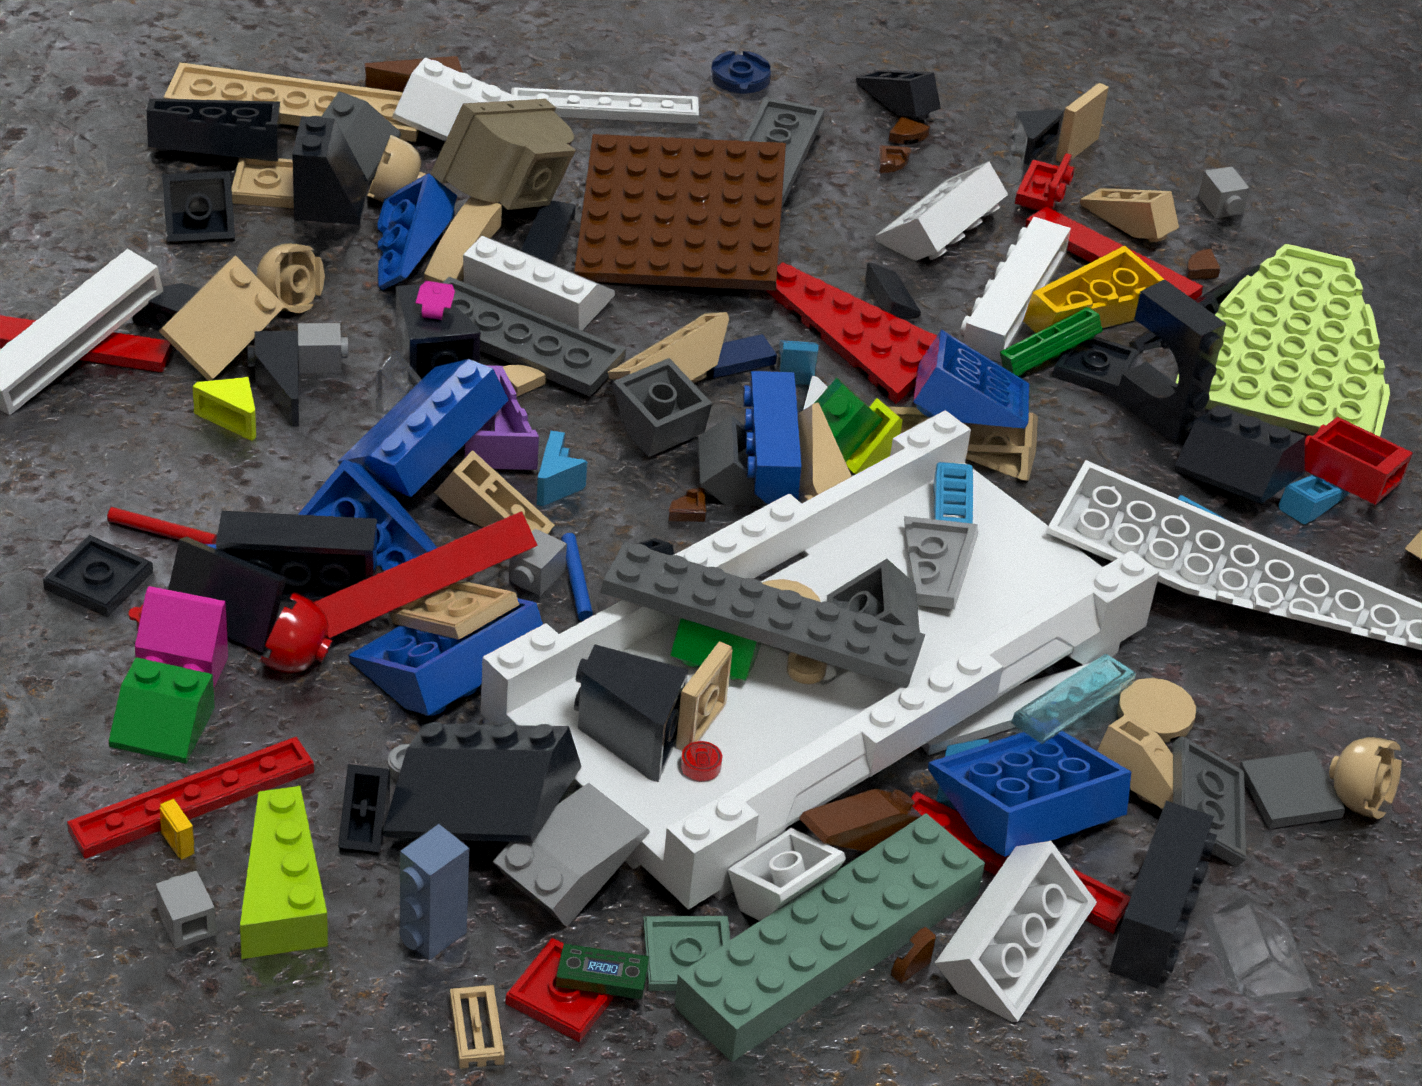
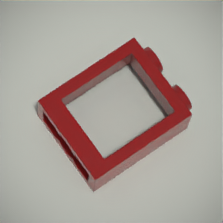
M1336 417L1327 425H1321L1317 433L1313 436L1308 435L1305 439V471L1374 505L1402 482L1413 452L1339 417Z

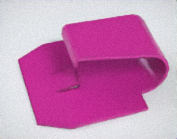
M425 281L420 286L415 304L422 305L423 318L442 320L444 308L451 309L455 294L453 285Z

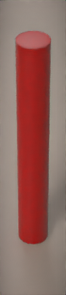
M111 507L107 514V521L177 540L189 537L203 544H216L217 535L115 507Z

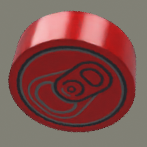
M706 741L692 742L685 746L682 751L681 769L687 777L693 780H711L717 777L721 771L722 752L712 743Z

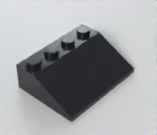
M439 722L424 724L407 747L383 828L385 837L419 838L440 824L459 840L533 842L582 767L569 726H551L549 724L533 726L514 725L511 723L501 725H478L477 723L442 724Z

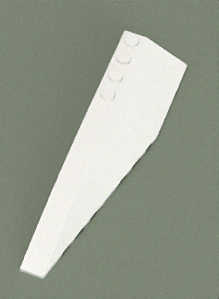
M1087 460L1082 465L1046 533L1110 561H1114L1132 550L1160 571L1157 581L1184 593L1422 650V603Z

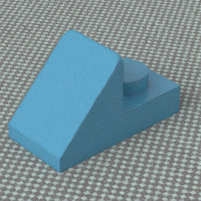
M780 340L779 354L781 357L779 372H794L795 384L810 385L811 377L815 376L819 345L814 342Z
M550 431L538 474L536 505L545 506L578 492L586 486L587 461L570 458V448L564 447L565 432Z

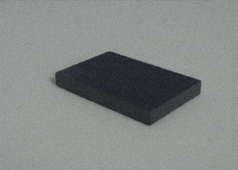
M189 537L179 539L168 590L225 601L227 638L264 652L268 650L265 645L276 623L286 577Z

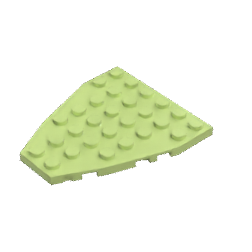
M1284 244L1276 251L1274 257L1267 258L1260 264L1258 272L1252 277L1247 275L1236 285L1219 305L1218 312L1215 314V316L1226 323L1223 335V346L1219 351L1216 363V374L1212 379L1209 391L1210 399L1205 409L1211 410L1217 405L1226 406L1235 412L1257 417L1269 424L1310 435L1317 433L1321 425H1327L1336 417H1339L1380 437L1390 389L1389 384H1385L1383 376L1385 366L1384 361L1380 360L1378 349L1380 342L1373 311L1370 304H1365L1363 300V287L1360 280L1355 276V267L1351 259ZM1178 373L1177 380H1176V383H1177V384H1178V381H1179V373Z

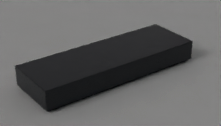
M552 200L550 205L541 206L521 251L554 265L575 216L576 205Z

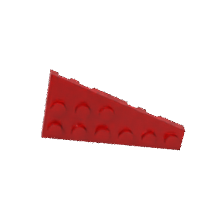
M784 262L778 265L776 291H765L787 310H795L802 316L801 322L808 328L815 327L821 333V339L850 365L858 368L861 367L868 373V380L876 387L883 386L889 392L888 398L895 404L916 386L919 363L937 335L854 297L850 293L829 285L821 279L806 274Z

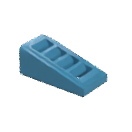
M945 462L936 464L933 480L934 519L973 524L972 465ZM943 515L963 516V518L943 517Z
M1311 475L1285 487L1279 503V509L1300 523L1307 524L1344 499L1350 492L1315 475Z

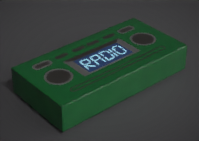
M563 944L556 977V987L642 1000L649 956Z

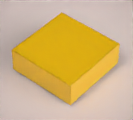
M174 799L160 804L161 833L173 851L181 859L195 854L193 826Z

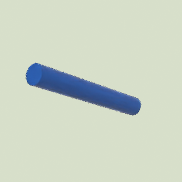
M566 533L561 537V541L567 543V569L578 618L584 621L593 616L576 536L573 533Z

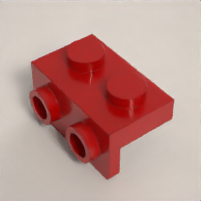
M1065 153L1060 166L1032 160L1016 193L1015 204L1025 206L1031 210H1041L1044 207L1053 210L1056 202L1062 203L1067 185L1070 186L1075 167L1070 166L1072 154Z

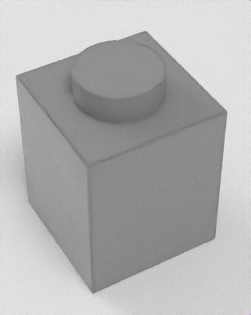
M1233 167L1205 170L1198 197L1214 218L1244 214L1250 188Z
M299 323V373H341V358H348V337H341L340 323Z
M535 528L532 534L538 546L510 558L509 581L541 596L565 572L567 543Z
M197 871L174 876L155 884L157 910L175 948L216 935L215 907Z

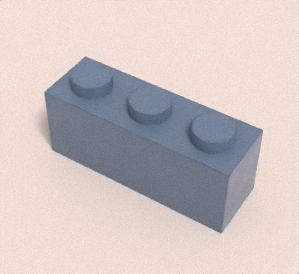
M440 824L400 851L399 934L408 948L417 950L428 960L467 933L469 847Z

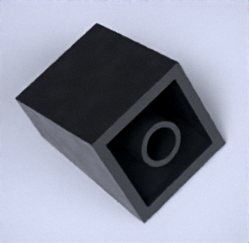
M301 116L292 154L294 220L360 225L368 189V180L336 120L321 116Z
M422 284L396 286V344L409 392L434 367L467 359L480 363L481 332L479 327L453 303L451 309L444 308L442 320L423 318L422 305L415 304L419 288Z
M595 644L588 659L582 658L576 672L575 680L581 683L574 702V710L579 712L578 729L648 779L659 782L677 740L681 691L687 684L689 669Z

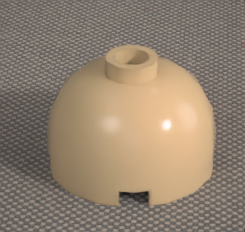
M390 135L375 177L371 183L368 197L384 202V199L392 196L399 189L425 175V173L420 172V155L411 144Z
M292 243L281 244L270 249L262 257L258 265L256 277L285 305L281 311L302 313L310 310L314 304L309 303L313 301L315 295L320 296L322 293L325 279L323 262L320 257H315L311 251L314 249L310 246Z
M1366 737L1351 742L1342 751L1340 757L1335 756L1329 770L1330 779H1334V789L1338 798L1351 811L1374 819H1380L1385 815L1386 812L1378 811L1384 799L1392 804L1402 768V760L1394 758V750L1401 751L1400 745L1397 742L1383 738Z

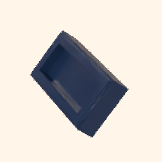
M763 334L724 342L718 364L708 371L713 378L770 366L776 364L777 354Z

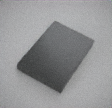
M1181 736L1173 743V803L1214 816L1210 833L1216 834L1217 838L1212 854L1238 867L1246 861L1244 771Z

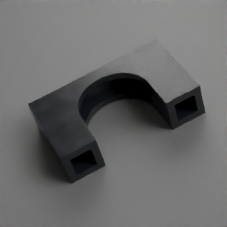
M1164 279L1140 291L1134 320L1159 337L1169 347L1178 366V384L1149 363L1144 362L1122 373L1116 401L1176 445L1188 438L1196 419L1204 415L1205 407L1210 399L1209 391L1212 379L1217 370L1216 363L1219 351L1224 342L1223 335L1226 323Z

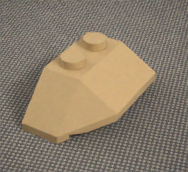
M727 312L703 314L693 322L618 367L608 371L609 378L617 380L670 358L693 383L706 377L705 372L718 364L729 322Z

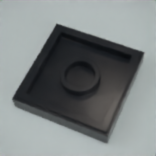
M1095 336L1093 339L1079 343L1073 349L1064 351L1054 367L1052 377L1117 398L1121 375L1134 368L1140 351Z
M89 535L43 579L44 589L109 617L153 573V563Z

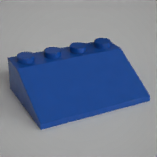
M940 330L918 366L913 402L917 404L916 408L930 418L946 410L962 423L1025 429L1029 421V383L943 330Z
M470 359L434 367L342 456L338 463L340 465L343 460H348L364 465L384 486L412 497L509 399L494 369Z
M517 598L519 602L517 607L459 640L400 625L349 654L348 657L356 668L405 709L422 713L426 716H433L443 712L446 709V705L457 698L466 697L476 692L477 687L482 684L483 656L543 625L536 602Z
M1052 724L928 762L929 772L976 838L1004 857L1010 856L1016 846L1052 841L1127 815L1132 772Z

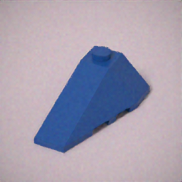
M429 173L384 199L378 220V230L383 233V237L378 241V248L383 251V256L378 261V287L382 290L408 277L454 217L457 195Z
M348 460L342 461L298 514L377 519V566L385 571L437 548L391 492L364 465Z

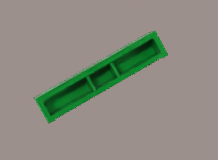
M1086 307L1042 331L999 352L1002 367L1016 376H1020L1032 367H1038L1044 361L1058 357L1060 353L1077 347L1079 343L1093 339L1095 335L1103 331L1100 315Z

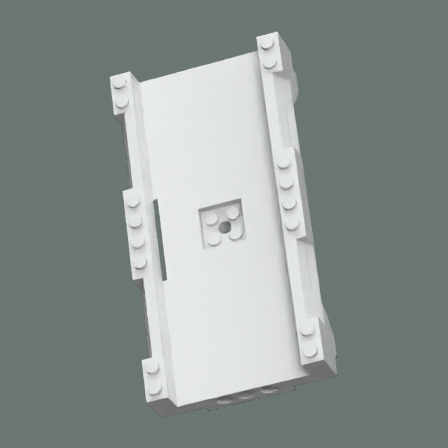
M945 410L894 437L890 457L810 500L801 503L791 494H787L675 555L684 557L687 561L699 565L720 568L725 573L741 578L754 579L801 553L805 556L803 559L761 582L776 579L797 581L811 588L818 595L821 602H827V595L885 559L891 561L913 581L904 528V516L934 519L933 480L936 464L939 462L966 464L965 460L971 429ZM973 469V524H978V537L955 609L918 605L920 633L926 635L907 688L828 663L825 677L821 681L814 684H802L794 681L787 673V661L790 652L762 643L755 664L746 681L742 679H729L727 703L699 740L716 745L722 752V767L719 775L708 781H697L687 777L681 769L682 751L676 748L675 743L659 782L652 781L579 730V712L574 710L576 694L581 687V683L575 680L577 668L582 658L588 659L595 644L689 669L687 683L699 669V667L688 666L682 663L680 659L670 656L680 617L622 600L560 634L545 623L483 656L481 714L493 725L511 723L514 725L533 726L540 724L569 726L582 767L560 800L563 801L584 785L590 783L648 828L650 833L629 855L625 862L633 869L642 865L689 910L711 895L721 900L734 892L728 869L784 833L788 826L800 820L799 817L804 811L826 804L866 778L875 775L1068 655L1085 665L1117 654L1121 641L1146 627L1160 571L1132 550L1108 565L1100 566L1073 544L1046 533L1048 525ZM943 515V517L963 518V516Z

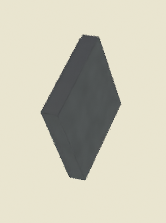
M1314 751L1241 761L1239 768L1244 771V782L1269 829L1343 817L1345 807L1340 798H1338Z

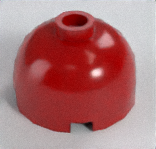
M294 592L290 599L295 601L296 604L293 609L286 606L283 608L265 645L266 648L272 650L269 659L264 656L260 658V664L285 674H298L305 671L315 659L323 662L332 644V641L326 638L329 627L326 614L317 604Z

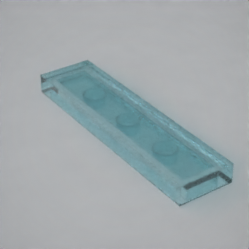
M1104 654L1014 712L1011 723L1043 744L1131 686L1136 673L1108 654Z

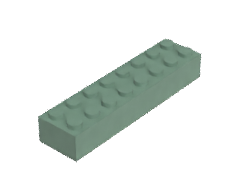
M926 813L680 972L677 977L674 1007L733 1062L909 943L911 937L924 927L931 928L977 897L985 862Z

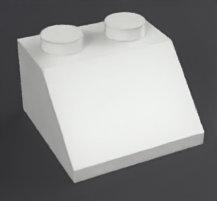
M790 828L728 869L739 910L761 921L835 873L846 858L844 852Z

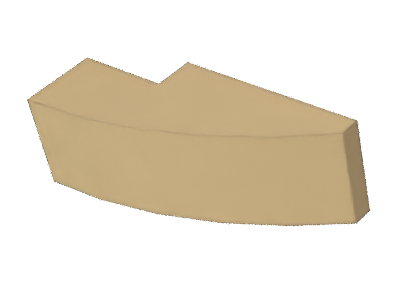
M471 196L459 210L440 240L424 273V280L443 283L448 277H452L462 281L464 279L463 254L481 236L490 239L501 227L502 204L483 201Z

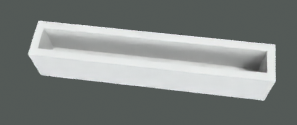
M1037 217L1032 219L1027 228L1022 227L1017 244H1011L1008 250L1006 262L1001 261L999 263L995 279L988 280L983 298L978 297L976 299L972 315H966L963 320L960 335L964 336V344L991 360L1001 362L999 352L1010 347L1023 326V319L1032 293L1048 285L1065 257L1071 228Z
M126 249L0 349V410L10 416L145 307L149 300L162 293L163 287L158 267L131 250Z

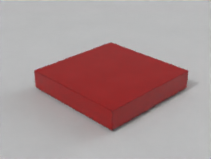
M552 938L507 992L505 1004L580 1042L615 998V995L556 987V977L564 943Z

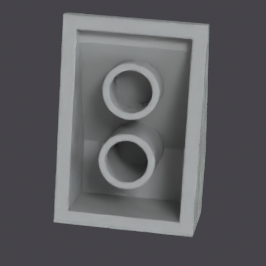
M587 783L556 805L533 842H510L493 862L510 882L567 927L650 831L597 788Z

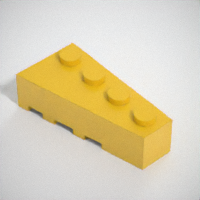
M1123 246L1034 291L1023 322L1035 333H1038L1086 307L1100 315L1102 328L1134 321L1140 291L1164 279L1131 250Z

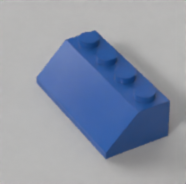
M751 371L750 386L744 385L743 407H750V409H745L744 429L751 430V432H746V454H752V456L747 458V478H754V493L767 504L787 494H791L798 500L802 466L794 372Z

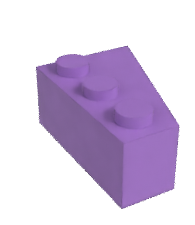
M486 365L494 369L509 401L465 443V458L473 450L493 469L537 470L539 436L536 430H532L527 421L528 415L525 409L520 407L516 399L517 393L503 366Z

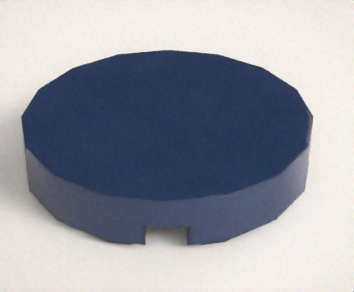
M727 51L719 54L712 61L710 76L713 83L721 89L740 94L755 93L765 89L770 84L771 66L766 59L756 53L743 51V55H735V51Z

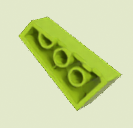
M301 786L258 792L240 921L242 959L328 946L327 909Z

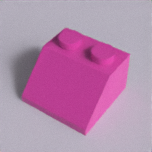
M148 586L135 643V656L213 674V687H215L228 659L225 601Z

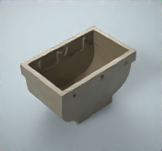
M547 99L463 103L430 174L440 183H450L463 193L483 201L500 202L508 210L548 206L576 151L571 147L574 134L571 128L555 113L557 107Z

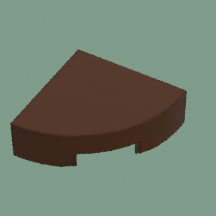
M901 117L890 131L888 141L897 144H904L905 140L917 139V142L922 141L929 136L930 126Z
M879 146V173H890L904 168L909 162L911 148Z
M1212 249L1198 251L1190 257L1186 270V277L1188 279L1219 277L1221 268Z
M704 488L690 489L686 491V495L671 502L669 521L705 522Z
M927 927L920 929L913 935L909 941L914 946L904 959L896 958L891 970V976L902 984L930 964L936 935Z

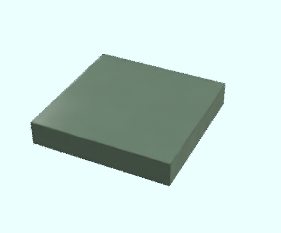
M644 916L645 956H649L647 971L648 991H676L677 977L680 972L730 941L728 916Z

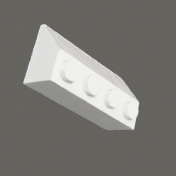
M425 57L412 72L394 111L393 119L446 141L463 103L527 99L516 97L500 90L497 86L488 85L472 78L466 73L458 72L442 65V63L436 60H430Z
M986 162L945 180L874 237L878 243L914 261L927 256L930 260H933L947 251L945 247L947 244L952 245L965 237L964 230H971L983 222L981 216H988L1000 208L998 202L1005 198L1008 193L991 163Z
M481 236L463 254L464 283L579 330H583L615 296V291L484 236Z
M1052 841L1016 846L935 961V964L958 994L1011 1022H1018L1097 901Z

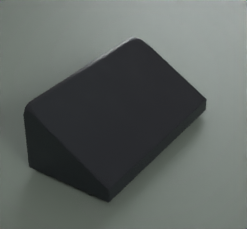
M867 263L865 282L882 310L900 319L921 316V311L895 271L874 263Z

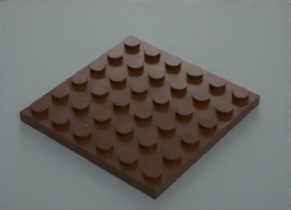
M593 134L574 274L593 282L776 291L786 143Z

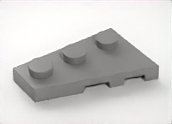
M904 516V528L912 578L916 584L917 605L955 609L978 537V524Z

